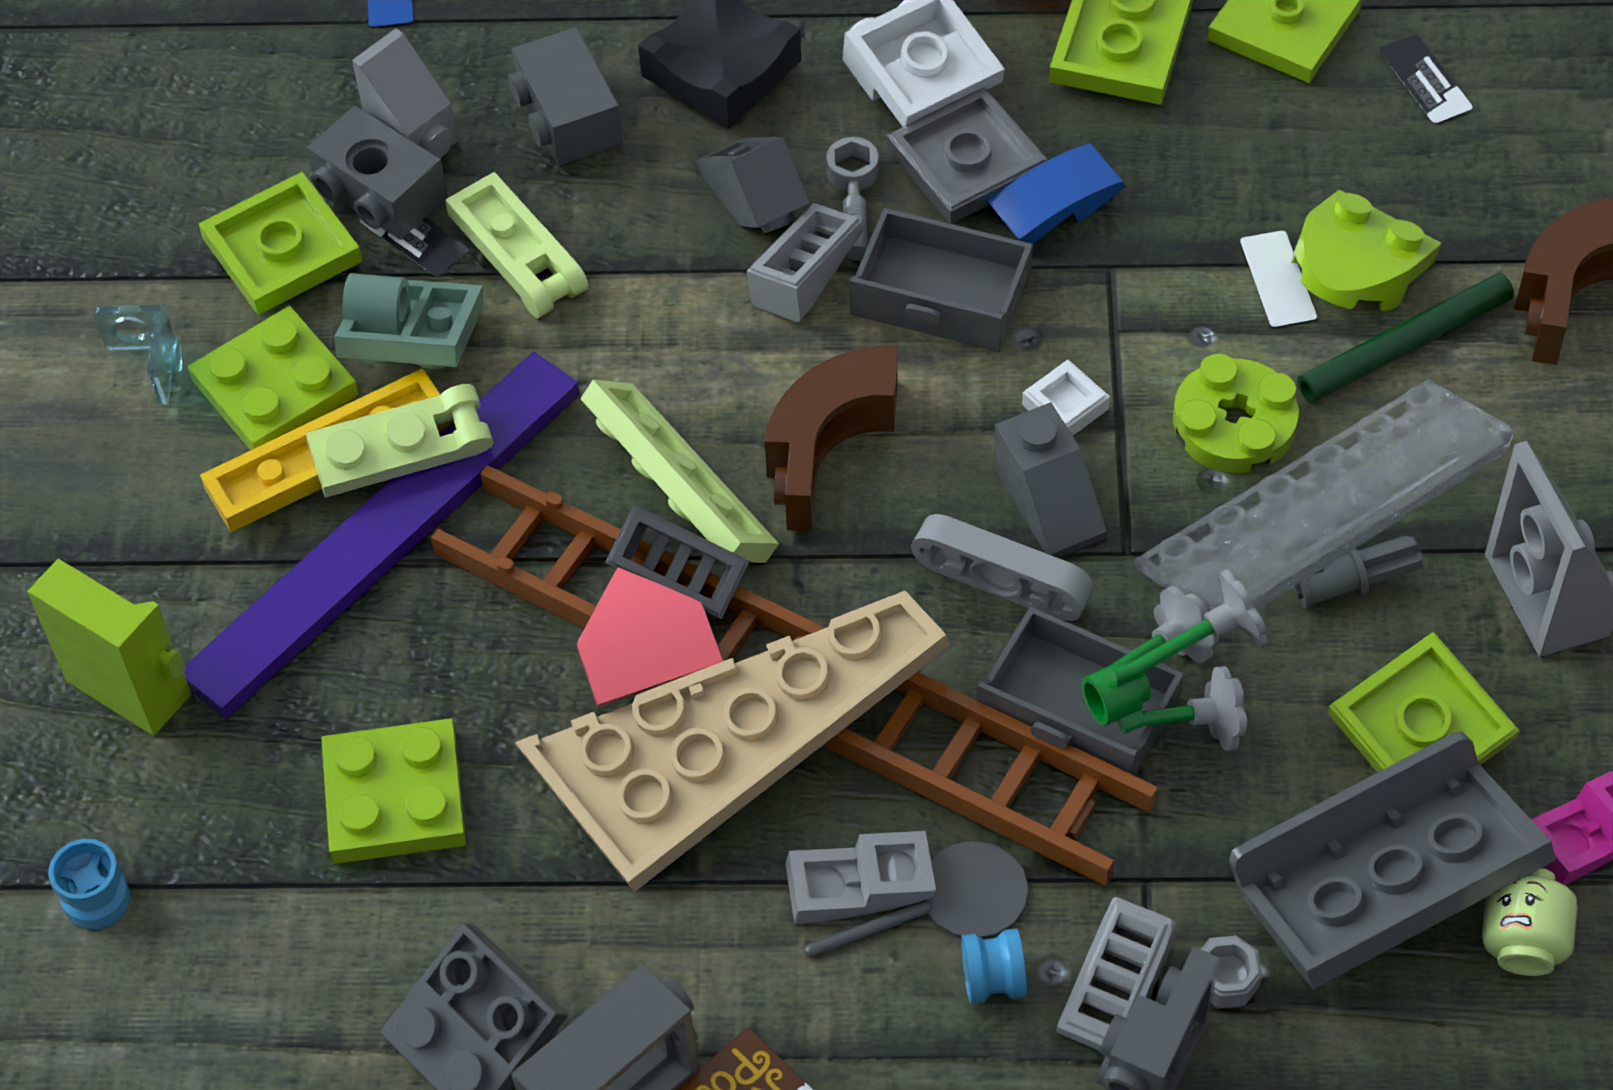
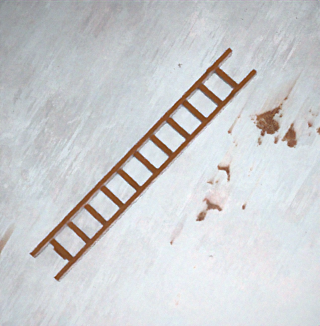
M487 465L480 474L484 492L523 510L490 554L437 529L431 537L435 555L585 629L596 606L563 590V587L594 546L610 552L621 529L563 502L561 495L555 492L544 493ZM542 520L575 535V538L543 580L514 566L512 561ZM641 539L631 561L642 566L652 544ZM664 550L654 572L665 577L675 555ZM687 561L676 583L688 588L698 566ZM710 572L699 594L711 599L721 577ZM738 586L727 608L738 614V617L717 646L722 660L725 661L736 656L757 624L781 636H790L792 641L826 627ZM916 672L894 689L904 694L905 697L875 742L844 728L822 745L1104 886L1108 885L1113 876L1114 860L1076 841L1095 810L1096 801L1092 800L1097 789L1148 813H1151L1157 801V786L1070 744L1066 748L1061 749L1046 743L1031 733L1032 726L920 672ZM923 705L962 722L959 730L933 770L893 752ZM981 732L1021 751L991 799L951 780ZM1039 760L1079 779V782L1050 828L1009 809Z

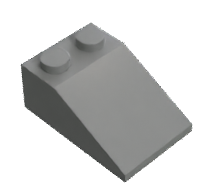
M1525 441L1515 444L1485 556L1538 656L1542 657L1611 636L1613 631V572L1610 570L1606 571L1595 552L1594 538L1588 524L1582 519L1577 520L1566 498L1529 443Z

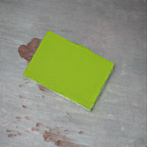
M59 558L27 591L66 682L153 736L192 695L184 674L186 665L181 652L174 648L160 607L154 601L134 605Z

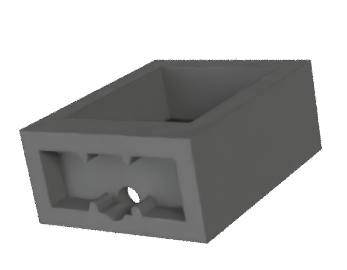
M642 963L512 1073L515 1090H676L699 1070L695 1045L698 1035L693 1028L691 1011L694 1009V1005L690 997L674 979L666 976L659 980Z

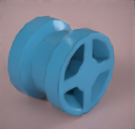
M1017 928L1003 930L997 938L983 940L977 934L961 936L963 970L970 1004L984 1003L992 994L1004 993L1011 999L1026 997L1025 963Z

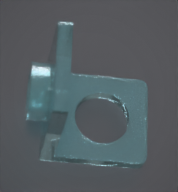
M165 305L96 307L95 319L107 349H150L147 366L148 375L158 404H168L172 372H180L182 368V345L179 336H174ZM132 320L143 324L148 330L139 335H129L118 331L113 325L119 321Z

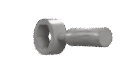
M847 137L836 141L828 149L826 168L829 181L836 188L848 191V196L843 200V213L863 219L864 229L846 255L849 260L860 261L868 246L866 200L860 195V191L869 188L877 180L879 155L877 148L870 141L860 137ZM850 157L870 163L855 172L835 165Z

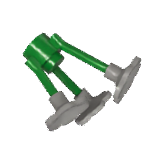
M1227 568L1218 573L1221 581L1220 587L1224 595L1222 605L1207 612L1205 604L1198 596L1192 593L1184 595L1177 587L1169 586L1161 592L1160 604L1154 608V617L1159 627L1153 630L1152 638L1108 667L1082 678L1081 690L1083 699L1091 716L1098 724L1106 726L1117 722L1123 734L1142 726L1189 721L1192 726L1208 724L1212 737L1219 739L1225 751H1233L1238 748L1239 737L1244 736L1247 730V718L1242 707L1244 695L1240 681L1237 678H1231L1230 671L1225 666L1213 669L1211 681L1205 685V698L1190 699L1187 702V706L1141 710L1143 703L1151 698L1150 684L1144 672L1173 655H1188L1197 663H1204L1212 657V646L1219 642V637L1236 627L1249 635L1258 647L1268 643L1265 635L1267 632L1265 624L1257 610L1253 607L1248 592L1240 581L1235 580Z

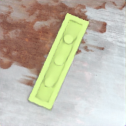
M592 380L580 399L597 417L596 424L599 429L609 437L618 440L633 457L631 462L635 469L645 477L654 480L669 497L668 504L671 509L682 518L691 521L706 540L750 562L766 563L779 543L633 383Z

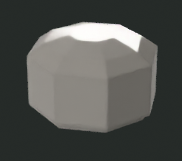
M1237 936L1209 938L1201 950L1220 957L1212 1004L1217 1008L1245 1006L1261 984L1262 969L1258 950Z

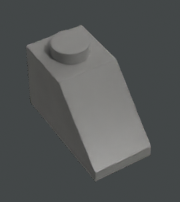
M395 28L352 60L362 108L365 112L439 159L458 142L451 103L404 33Z

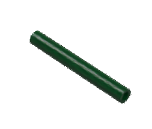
M1497 273L1297 377L1298 388L1302 396L1309 403H1314L1514 298L1513 286L1503 273Z

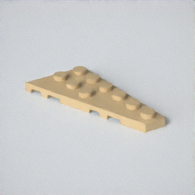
M906 590L833 618L830 621L829 627L794 641L791 640L790 636L766 644L768 651L737 663H734L733 658L635 695L636 697L632 704L598 717L595 712L571 720L573 727L542 739L535 734L515 743L532 767L635 892L950 646L947 635Z

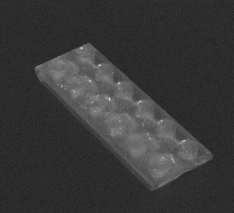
M1427 379L1382 408L1362 418L1359 422L1325 443L1313 448L1310 452L1286 467L1264 478L1261 482L1229 502L1215 508L1211 513L1172 537L1163 540L1159 545L1134 559L1135 566L1139 571L1164 588L1175 586L1184 595L1195 594L1203 601L1207 612L1222 605L1224 602L1218 573L1227 568L1235 580L1240 581L1252 600L1253 607L1258 610L1501 457L1506 452L1514 436L1513 427L1432 380Z

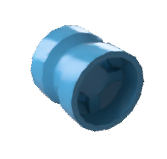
M79 839L69 842L57 851L50 862L48 875L51 886L59 897L61 906L70 921L83 929L98 930L111 926L122 918L129 907L131 894L125 876L120 871L116 856L108 845L96 839Z

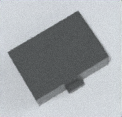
M883 208L857 273L851 276L850 279L851 315L1001 352L1032 270L1033 244Z
M1031 606L987 678L980 681L977 686L978 701L1032 726L1031 733L1036 738L1061 749L1066 748L1070 744L1134 776H1137L1165 724L1142 726L1123 734L1117 722L1106 726L1098 724L1086 707L1081 690V680L1086 675L1108 667L1132 650ZM1162 663L1145 671L1144 673L1151 688V698L1143 703L1141 710L1176 707L1181 697L1184 673Z

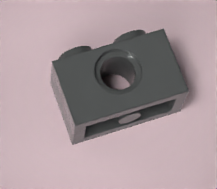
M356 105L306 147L313 173L311 180L319 193L330 201L335 202L339 200L356 211L360 219L373 229L381 227L399 240L404 238L448 198L441 159Z

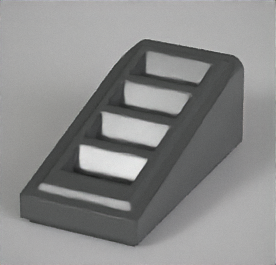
M633 504L605 563L616 569L618 567L698 600L702 603L705 612L722 619L750 561ZM648 527L657 531L658 534L641 566L631 560ZM672 538L681 544L664 577L654 572L669 539ZM695 549L704 555L688 588L676 582L692 550ZM715 560L726 564L727 567L712 598L709 599L699 593Z

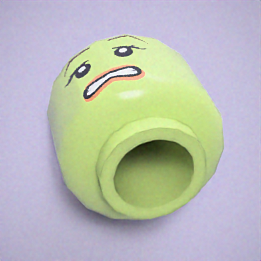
M1540 868L1486 897L1482 931L1484 948L1498 959V965L1502 969L1511 973L1527 976H1540L1551 973L1554 970V965L1563 963L1572 955L1574 950L1577 919V900L1575 894L1566 885L1555 881V875L1552 872Z

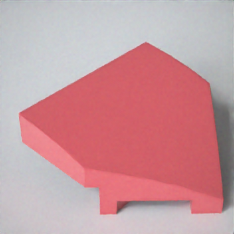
M618 567L577 642V649L598 708L630 698L723 662L700 601Z

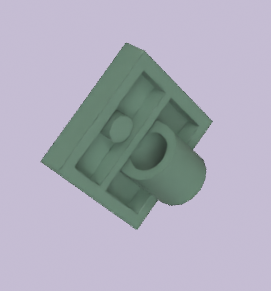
M350 273L343 292V321L334 336L336 358L358 359L365 364H381L384 362L417 364L425 369L457 367L484 307L483 285L407 280L404 277Z

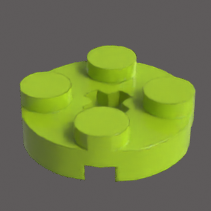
M1225 354L1210 355L1204 358L1199 369L1191 372L1183 380L1177 390L1173 410L1175 432L1178 430L1179 435L1185 441L1187 453L1198 463L1213 470L1237 474L1250 472L1252 464L1263 463L1270 458L1271 465L1288 452L1296 436L1299 406L1295 397V383L1288 375L1276 372L1272 368L1255 361L1232 359ZM1239 408L1246 411L1252 418L1240 417L1237 423H1232L1226 420L1227 412L1225 409Z

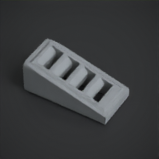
M813 203L747 270L752 304L764 311L799 322L815 304L863 231V219ZM818 231L830 235L831 237L829 239H826L814 235V232Z
M1114 897L1098 928L1058 1022L1056 1033L1100 1051L1109 1024L1083 1014L1082 1010L1085 1004L1115 1016L1119 1014L1127 1018L1138 994L1149 999L1174 945L1177 926L1175 921L1124 899ZM1108 955L1141 967L1140 974L1106 961ZM1098 980L1131 995L1127 1001L1095 988L1094 985Z

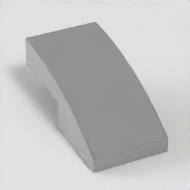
M926 831L859 834L854 848L789 851L785 863L794 924L839 920L879 913L933 898L936 893Z

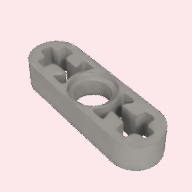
M933 514L928 516L911 544V550L915 558L928 569L1026 608L1034 607L1063 621H1074L1080 618L1094 591L1092 579L1078 566L946 515Z

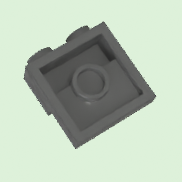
M1193 946L1183 970L1173 966L1168 970L1160 987L1156 1002L1138 994L1127 1018L1119 1014L1114 1016L1101 1046L1100 1054L1106 1057L1100 1068L1097 1084L1103 1086L1105 1090L1177 1089L1209 1021L1220 957Z

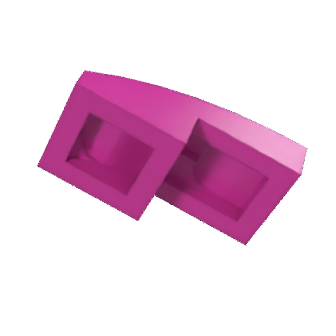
M1613 771L1587 782L1576 799L1531 819L1552 841L1556 860L1543 868L1552 872L1555 875V881L1563 885H1567L1613 860Z

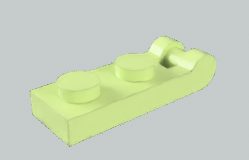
M495 172L445 199L448 215L520 295L525 307L534 318L538 319L554 309L553 303L565 295L574 298L589 289L587 278L578 263ZM548 268L554 275L541 282L535 275Z
M456 385L445 390L440 396L307 432V443L325 498L478 455L492 447L494 441L487 423L480 422L477 414L481 403L474 385ZM453 420L457 430L452 434L440 437L436 425Z

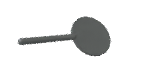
M974 840L952 844L937 853L931 860L936 893L933 898L810 943L805 947L804 952L808 957H815L925 914L930 917L936 927L953 937L961 938L962 935L977 934L982 939L997 937L1003 930L1013 927L1025 911L1029 887L1024 869L1011 853L995 844Z

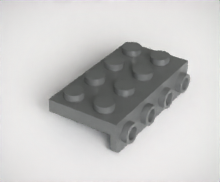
M1461 731L1454 732L1430 744L1420 751L1237 846L1229 856V862L1241 899L1313 990L1556 860L1552 841L1478 763L1472 740Z

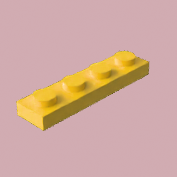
M419 369L200 474L204 489L232 533L322 489L307 443V432L440 396V393L424 369ZM453 420L437 424L438 432L450 427L453 424Z

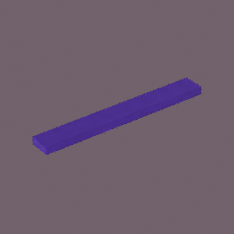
M533 351L479 400L481 405L477 410L480 422L487 423L494 441L492 447L478 455L391 479L186 664L184 674L191 692L223 718L227 719L474 493L482 485L480 474L487 465L499 470L580 395L578 382ZM455 423L446 429L440 437L454 433L457 430Z

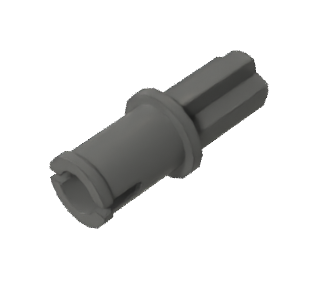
M1402 536L1359 551L1353 545L1344 548L1343 555L1303 568L1297 567L1292 569L1291 578L1297 598L1301 600L1302 607L1306 609L1313 604L1356 591L1360 596L1369 593V585L1420 569L1423 566V558L1415 537Z

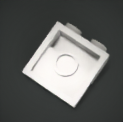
M904 0L897 8L877 18L869 17L859 21L850 31L845 33L842 60L871 100L874 101L881 97L902 127L983 87L989 89L1003 81L1004 67L953 0Z

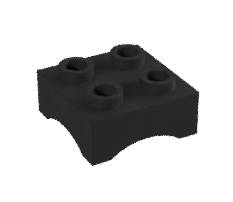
M692 0L684 12L670 25L658 32L650 33L638 44L642 77L728 129L802 61L800 29L786 20H776L764 16L741 0Z

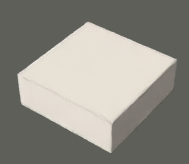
M1066 360L1023 392L1022 405L1030 411L1052 402L1073 436L1109 410L1110 396L1073 363Z

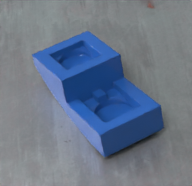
M1088 143L1040 164L1001 189L987 201L1018 241L1034 244L1071 214L1079 223L1124 189L1126 185L1093 145Z

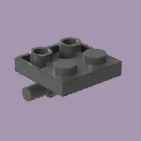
M463 923L380 1030V1033L437 1090H511L514 1087L512 1073L566 1028L563 1022L569 1015L476 925Z

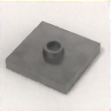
M985 87L887 135V150L949 224H953L989 206L990 204L987 201L989 198L1020 176L1048 161Z

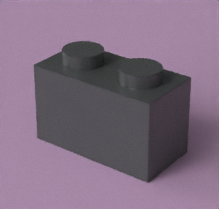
M577 27L512 48L515 72L508 74L511 92L518 107L528 106L531 114H528V120L534 139L539 147L548 145L558 166L623 144L619 106Z

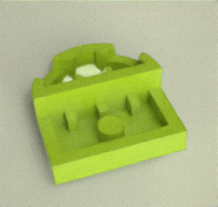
M1337 190L1315 207L1306 217L1291 263L1299 264L1302 268L1301 284L1321 299L1346 309H1353L1358 300L1380 301L1379 308L1384 312L1401 305L1408 285L1435 263L1442 243L1425 235L1423 230L1416 224L1397 220L1372 207L1371 203L1364 197Z

